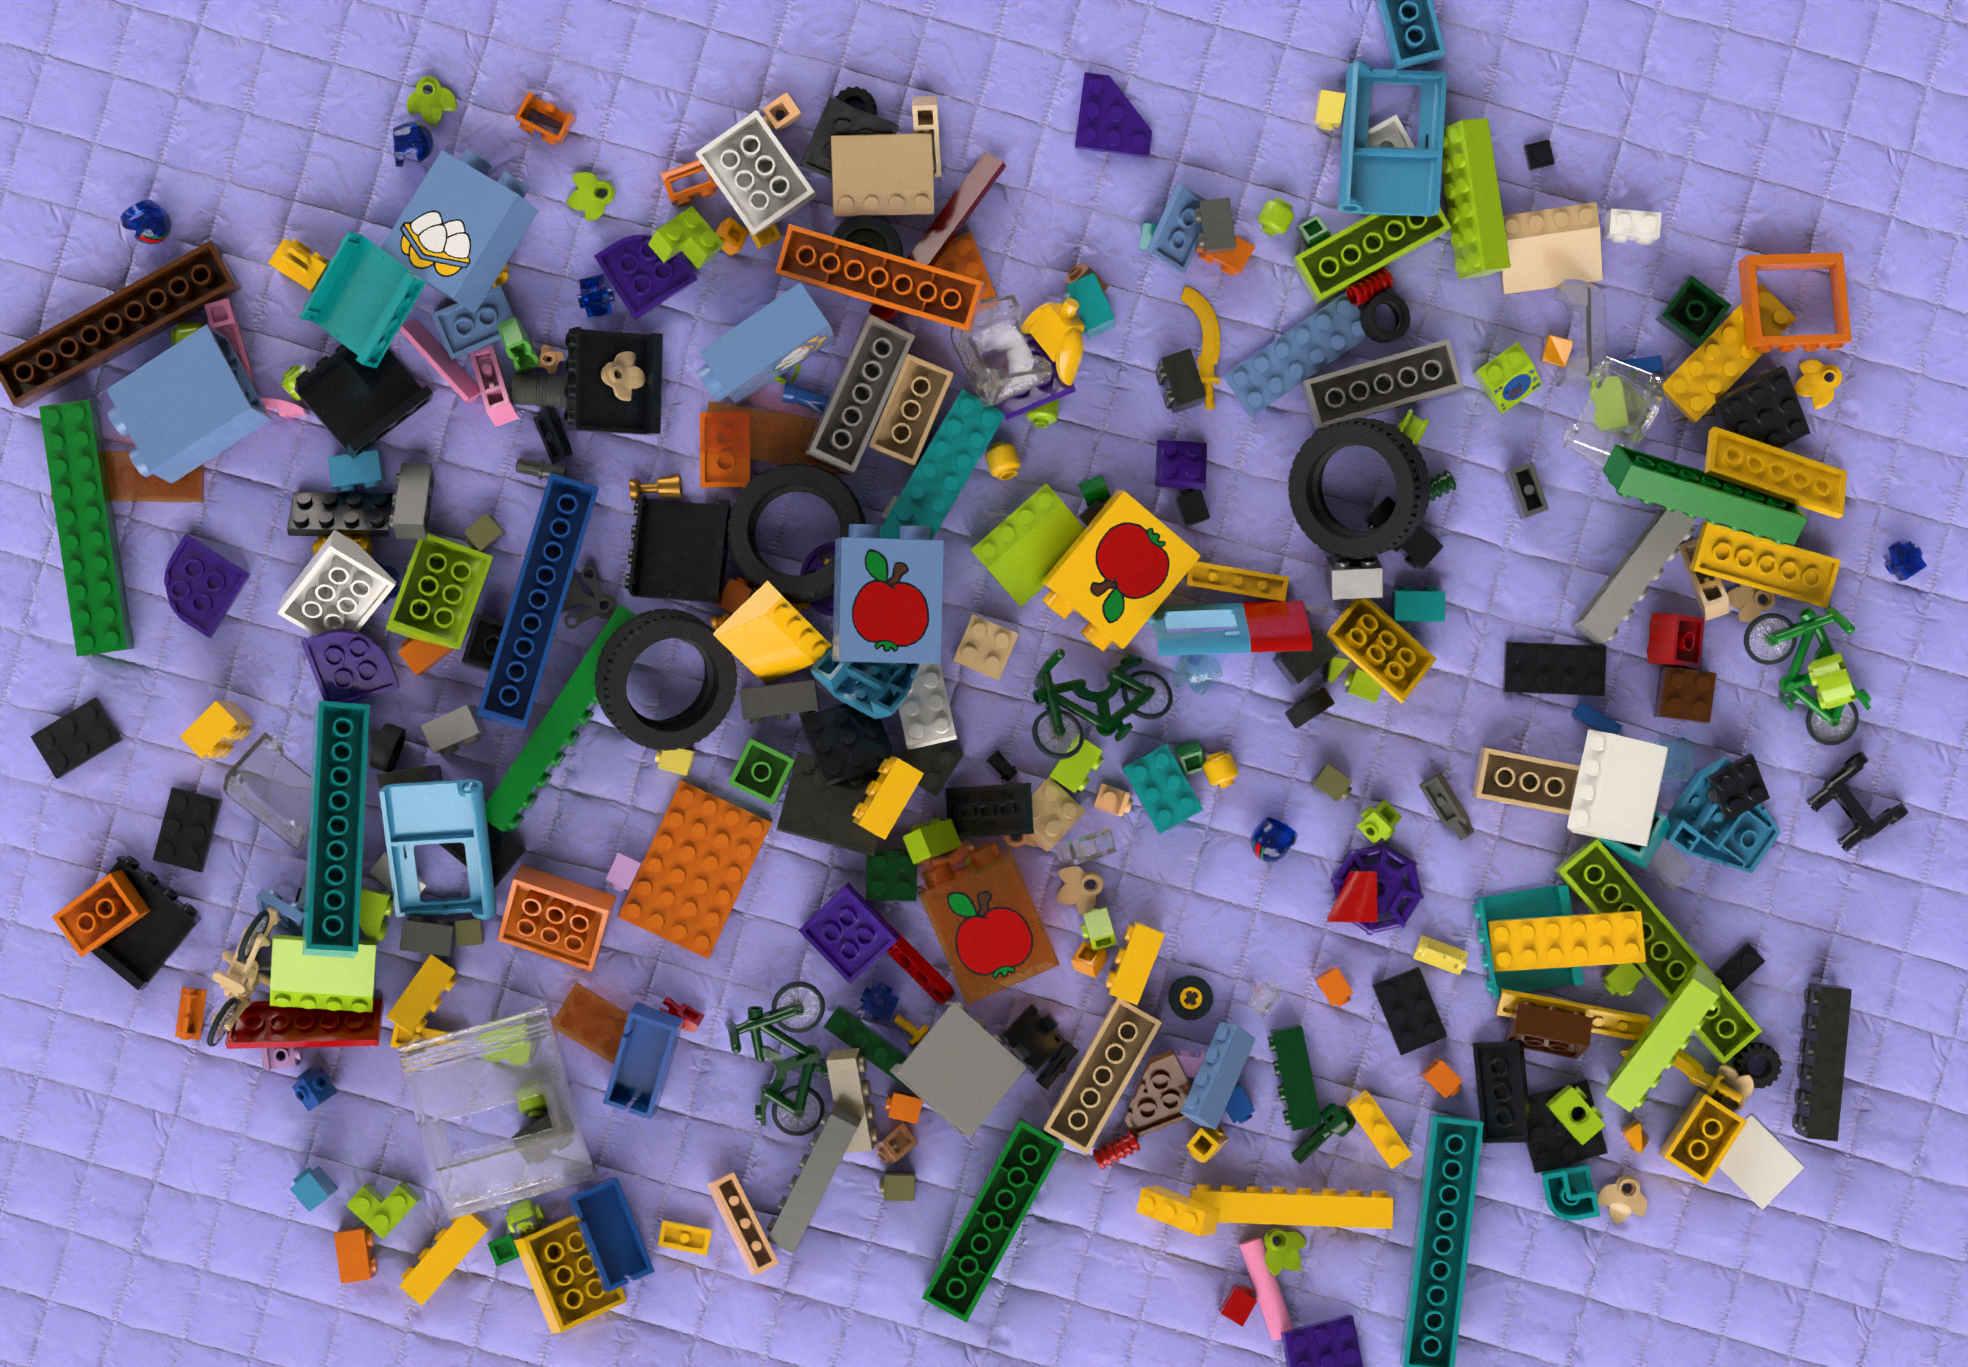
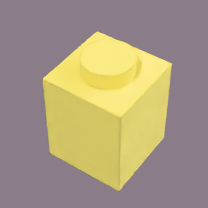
M1321 90L1318 95L1314 124H1318L1319 128L1324 130H1334V127L1339 128L1346 94Z
M685 748L669 751L661 749L657 751L655 762L659 763V769L689 776L695 751Z

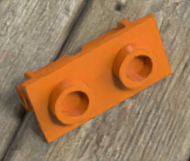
M182 987L175 1037H180L182 1040L201 1039L207 990Z

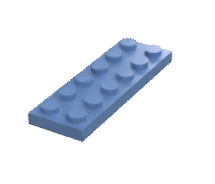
M1346 292L1223 376L1250 418L1368 338L1361 327V311L1350 302Z

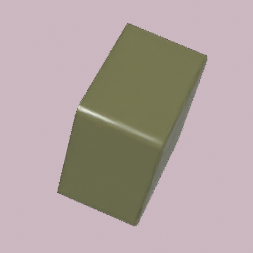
M480 919L455 921L456 946L483 944V921Z

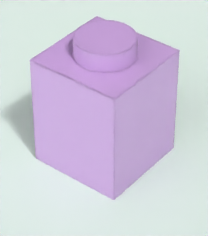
M618 852L605 879L611 882L609 887L619 892H623L624 889L630 890L643 862L623 852Z

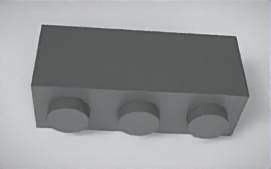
M401 463L400 473H396L395 485L398 490L397 493H393L392 498L395 511L390 514L389 519L390 528L394 529L396 539H427L435 481L432 464Z
M816 680L739 689L743 719H749L750 724L765 722L764 717L774 716L775 721L790 719L789 714L799 713V717L819 710Z

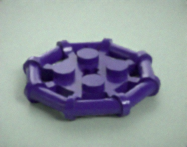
M1388 842L1356 850L1350 849L1348 856L1330 881L1333 884L1335 898H1337L1342 890L1349 871L1356 864L1360 868L1359 871L1377 872V884L1381 882V888L1384 890L1382 894L1377 893V915L1390 912L1393 919L1380 922L1351 923L1364 930L1366 935L1371 936L1376 932L1406 927V922L1421 899H1424L1415 859L1411 860L1389 846ZM1379 855L1378 863L1364 865L1362 858ZM1387 856L1402 865V867L1396 871L1385 864ZM1406 873L1408 874L1411 891H1404L1401 876ZM1402 897L1410 898L1399 914L1395 908Z

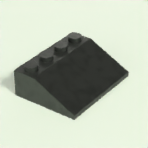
M798 752L777 825V831L874 856L879 837L852 822L855 818L852 814L858 803L861 802L863 804L868 796L865 794V791L872 780L876 782L880 774L872 772L825 786L814 756Z

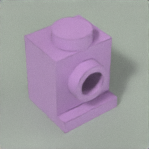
M301 1047L262 1048L265 1070L297 1066L300 1064L299 1060H302L303 1057ZM279 1051L285 1053L286 1057L284 1060L279 1059Z
M1180 1049V1054L1176 1053L1187 1076L1195 1078L1206 1055L1205 1052L1199 1051V1056H1195V1051Z

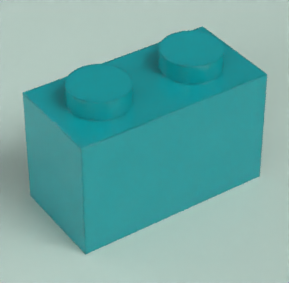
M1399 586L1398 591H1392V619L1395 622H1445V591H1439V587L1425 586L1424 591H1414V586Z

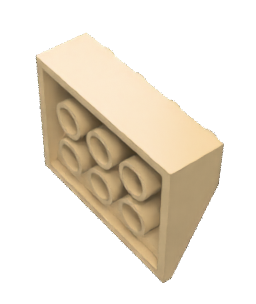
M931 133L831 135L833 216L934 214Z
M1596 202L1503 216L1511 268L1500 271L1503 295L1603 280L1600 223Z

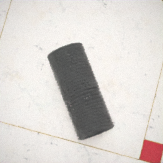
M516 372L512 381V403L516 405H536L539 407L548 406L565 409L567 408V398L564 396V387L567 383V377Z

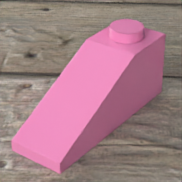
M493 344L470 353L484 406L494 426L498 427L519 419Z

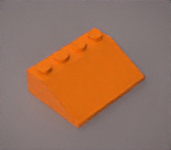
M521 864L512 881L497 940L592 972L617 896Z

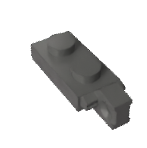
M1441 772L1419 784V787L1444 827L1448 826L1451 830H1454L1460 841L1475 832L1468 814Z

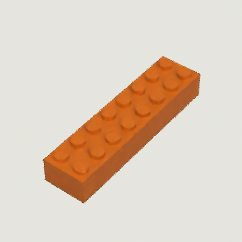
M791 224L788 226L775 270L776 274L967 332H972L986 285L983 281Z

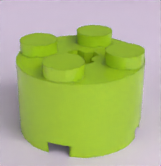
M1841 652L1812 661L1811 664L1807 665L1813 687L1819 686L1815 690L1821 709L1827 708L1828 710L1857 700Z

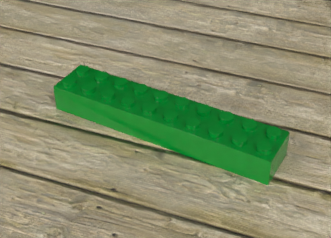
M88 399L39 406L77 657L134 649L97 401Z
M623 605L618 606L486 803L487 822L502 832L518 829L525 818L522 816L525 809H531L537 801L538 796L535 794L539 788H545L551 780L552 775L549 773L553 767H559L565 759L566 754L563 752L567 746L575 744L580 736V733H578L580 727L587 725L594 715L592 709L596 704H600L598 703L595 691L597 688L595 686V672L597 671L598 657L602 653L601 650L605 646L606 641L610 639L611 634L619 626H622L630 618L638 616Z

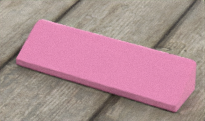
M413 319L402 324L399 330L465 402L471 404L481 395L477 383L455 360L452 361L448 352L419 320Z

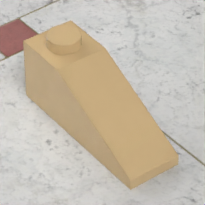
M937 96L912 97L914 134H932L933 178L942 177Z
M1697 538L1678 545V549L1697 603L1705 621L1730 613L1729 597L1720 578L1689 570L1697 545Z

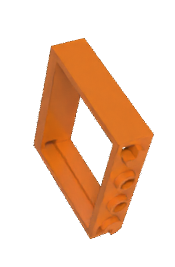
M1843 253L1747 255L1738 261L1746 350L1767 353L1771 349H1780V352L1795 351V348H1803L1805 352L1819 350V347H1827L1828 351H1833L1835 349H1843L1844 345L1852 341ZM1829 269L1836 334L1762 336L1756 271Z

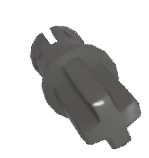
M518 458L516 472L538 476V479L541 480L542 477L549 478L550 473L566 477L567 466L545 463V460L538 462Z

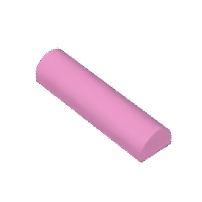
M1261 1235L1238 1244L1271 1340L1282 1339L1281 1332L1294 1329L1277 1277L1268 1270L1265 1264L1267 1248Z

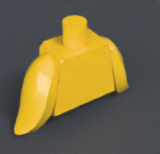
M1066 298L1064 303L1049 302L1040 305L1020 326L1022 333L1031 334L1051 360L1056 362V370L1060 380L1069 386L1073 384L1084 352V339L1082 336L1084 323L1075 314L1079 303L1073 298Z

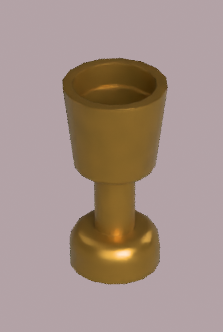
M680 473L658 477L657 483L641 484L639 479L630 478L629 491L631 501L639 500L640 493H658V496L662 498H682Z

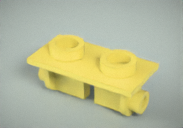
M1421 935L1413 959L1460 976L1462 969H1465L1468 960L1466 958L1469 952Z

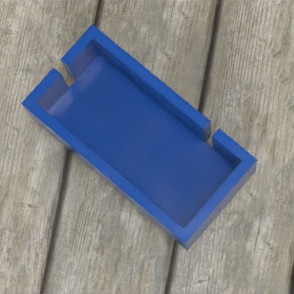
M639 1003L635 1004L628 1014L623 1031L625 1034L621 1038L603 1104L625 1110L633 1098L636 1101L630 1107L629 1113L647 1119L653 1117L660 1104L684 1022L683 1018Z
M617 1177L608 1178L566 1197L574 1218L581 1219V1221L576 1223L603 1291L610 1292L628 1284V1278L635 1281L655 1272Z

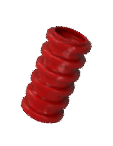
M1380 268L1378 271L1354 282L1353 285H1349L1346 288L1347 297L1352 304L1359 306L1367 302L1368 299H1372L1381 292L1392 288L1393 278L1388 270Z
M1129 1130L1127 1135L1124 1136L1122 1134L1120 1135L1121 1138H1114V1142H1107L1105 1147L1101 1145L1099 1150H1092V1154L1100 1169H1106L1105 1166L1107 1165L1112 1166V1162H1119L1121 1157L1125 1159L1126 1155H1132L1134 1150L1140 1151V1144L1133 1132Z

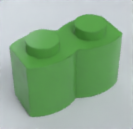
M513 317L499 323L498 332L507 355L513 361L515 369L520 373H524L538 367V356L529 334L525 332L521 320Z

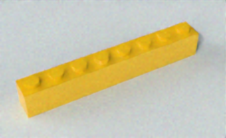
M1196 1184V1188H1190V1198L1220 1209L1218 1222L1385 1229H1392L1393 1197L1387 1195V1191L1372 1190V1194H1362V1190L1347 1189V1193H1337V1189L1323 1188L1322 1192H1312V1188L1298 1187L1296 1191H1286V1187L1273 1186L1271 1190H1261V1186L1254 1185L1246 1186V1190L1236 1189V1185H1221V1189L1211 1188L1210 1184Z

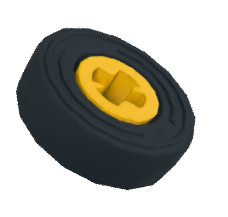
M1186 975L1178 978L1172 984L1168 994V1002L1171 1010L1178 1017L1184 1020H1197L1209 1012L1213 1004V993L1211 987L1204 979L1194 975ZM1191 991L1192 994L1193 992L1197 993L1195 997L1196 1002L1190 1005V1002L1188 1004L1184 1002V999L1187 997L1185 993Z

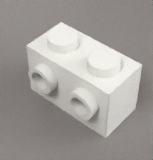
M1610 209L1605 217L1604 238L1612 239V242L1626 243L1627 240L1637 241V244L1651 245L1652 242L1660 238L1662 213Z

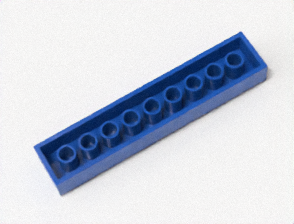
M550 473L477 711V717L526 730L599 487Z

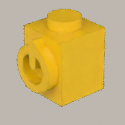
M1219 1125L1217 1129L1202 1126L1186 1146L1194 1159L1205 1163L1215 1157L1229 1138Z

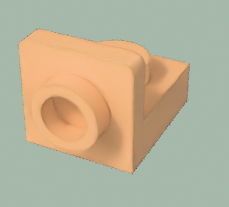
M1101 783L1093 807L1122 817L1124 812L1129 813L1133 799L1129 798L1131 793Z

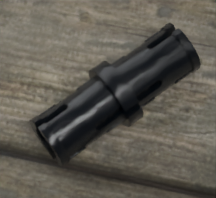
M1066 1041V1044L1057 1055L1048 1060V1066L1036 1081L1048 1090L1061 1073H1065V1067L1079 1050Z

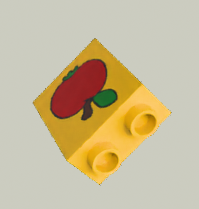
M1117 490L1040 582L1050 590L1042 601L1064 620L1072 611H1075L1088 622L1080 633L1102 652L1111 643L1116 647L1124 649L1201 555L1127 492Z

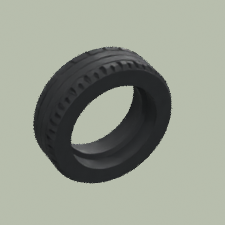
M1355 418L1334 423L1320 429L1301 446L1300 452H1297L1293 460V467L1290 469L1288 496L1297 524L1305 532L1308 539H1311L1319 548L1342 558H1369L1400 546L1416 532L1418 525L1422 523L1425 517V510L1429 505L1430 477H1428L1429 472L1426 462L1422 459L1423 455L1418 450L1416 444H1413L1410 437L1404 432H1400L1397 427L1389 423L1385 424L1381 420ZM1348 446H1366L1377 451L1387 461L1395 477L1397 498L1393 513L1385 523L1372 530L1355 531L1343 526L1333 517L1323 497L1322 476L1326 463L1333 454Z
M807 463L778 465L776 468H769L763 471L760 476L754 477L737 496V501L732 506L730 519L728 520L729 549L740 572L757 590L768 580L791 604L817 602L821 598L825 599L834 594L835 554L825 566L810 574L794 576L778 572L763 560L756 545L755 530L760 514L771 501L783 494L807 492L822 498L833 508L840 524V538L849 537V524H866V519L850 487L831 471H826L825 468L816 465L810 466Z
M669 608L642 612L637 617L634 616L630 620L625 621L622 626H619L602 648V653L599 655L598 663L596 664L597 671L595 672L597 700L609 721L622 734L638 745L664 751L677 750L678 748L683 749L709 736L727 716L726 714L729 712L730 706L734 701L735 688L737 687V668L734 656L713 635L716 630L693 614L678 609L670 610ZM670 638L684 640L692 644L704 660L705 677L699 695L686 710L674 717L664 720H652L642 716L632 707L627 697V679L633 663L645 649L656 642Z

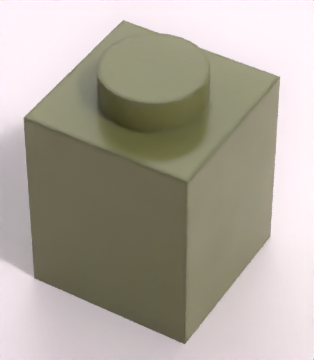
M485 513L463 532L468 537L465 542L469 547L474 550L478 549L483 553L506 534L488 513Z
M1329 764L1323 766L1311 783L1336 802L1340 798L1345 800L1352 790L1350 787L1352 781Z
M885 1172L884 1178H880L879 1194H884V1201H914L915 1173Z

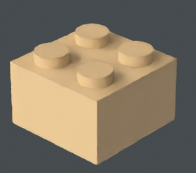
M972 614L953 662L999 681L1019 634Z
M1049 776L1032 794L1034 834L1028 835L1047 852L1065 835L1086 810Z

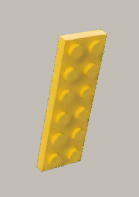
M1759 284L1757 287L1762 336H1780L1797 318L1762 284ZM1742 302L1708 336L1702 346L1698 347L1658 388L1693 424L1714 405L1715 399L1722 396L1763 354L1756 352V350H1746Z
M1715 426L1709 430L1705 464L1706 475L1837 519L1844 515L1847 471Z
M1703 521L1689 570L1827 608L1841 560L1791 545L1777 544L1770 539L1757 538L1746 532L1734 531L1725 526Z
M1642 910L1493 920L1488 922L1494 972L1641 963L1647 961Z

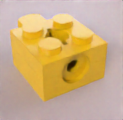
M284 238L268 264L311 292H314L316 283L325 273L329 261L316 252L310 255L312 250L295 238H293L292 242Z

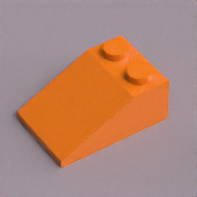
M119 870L109 873L52 917L82 958L134 924L151 910L125 873Z

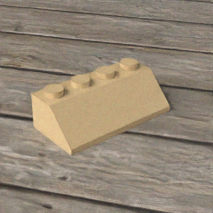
M907 354L868 447L916 468L950 388L954 373Z

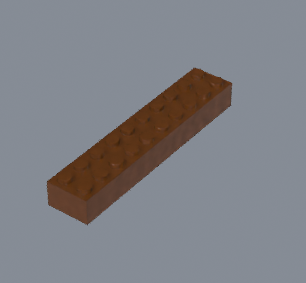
M210 240L1 355L0 382L13 406L23 409L205 309L204 304L222 300L242 288L219 246Z

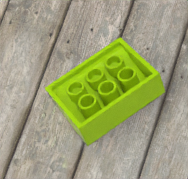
M1046 483L974 546L971 552L1021 608L1044 587L1040 582L1085 528Z
M427 533V539H418L386 630L411 639L460 650L493 556Z
M273 934L270 1006L328 1009L331 1011L343 1010L359 1013L373 1011L376 978V941L359 940L358 953L354 958L302 955L303 936Z

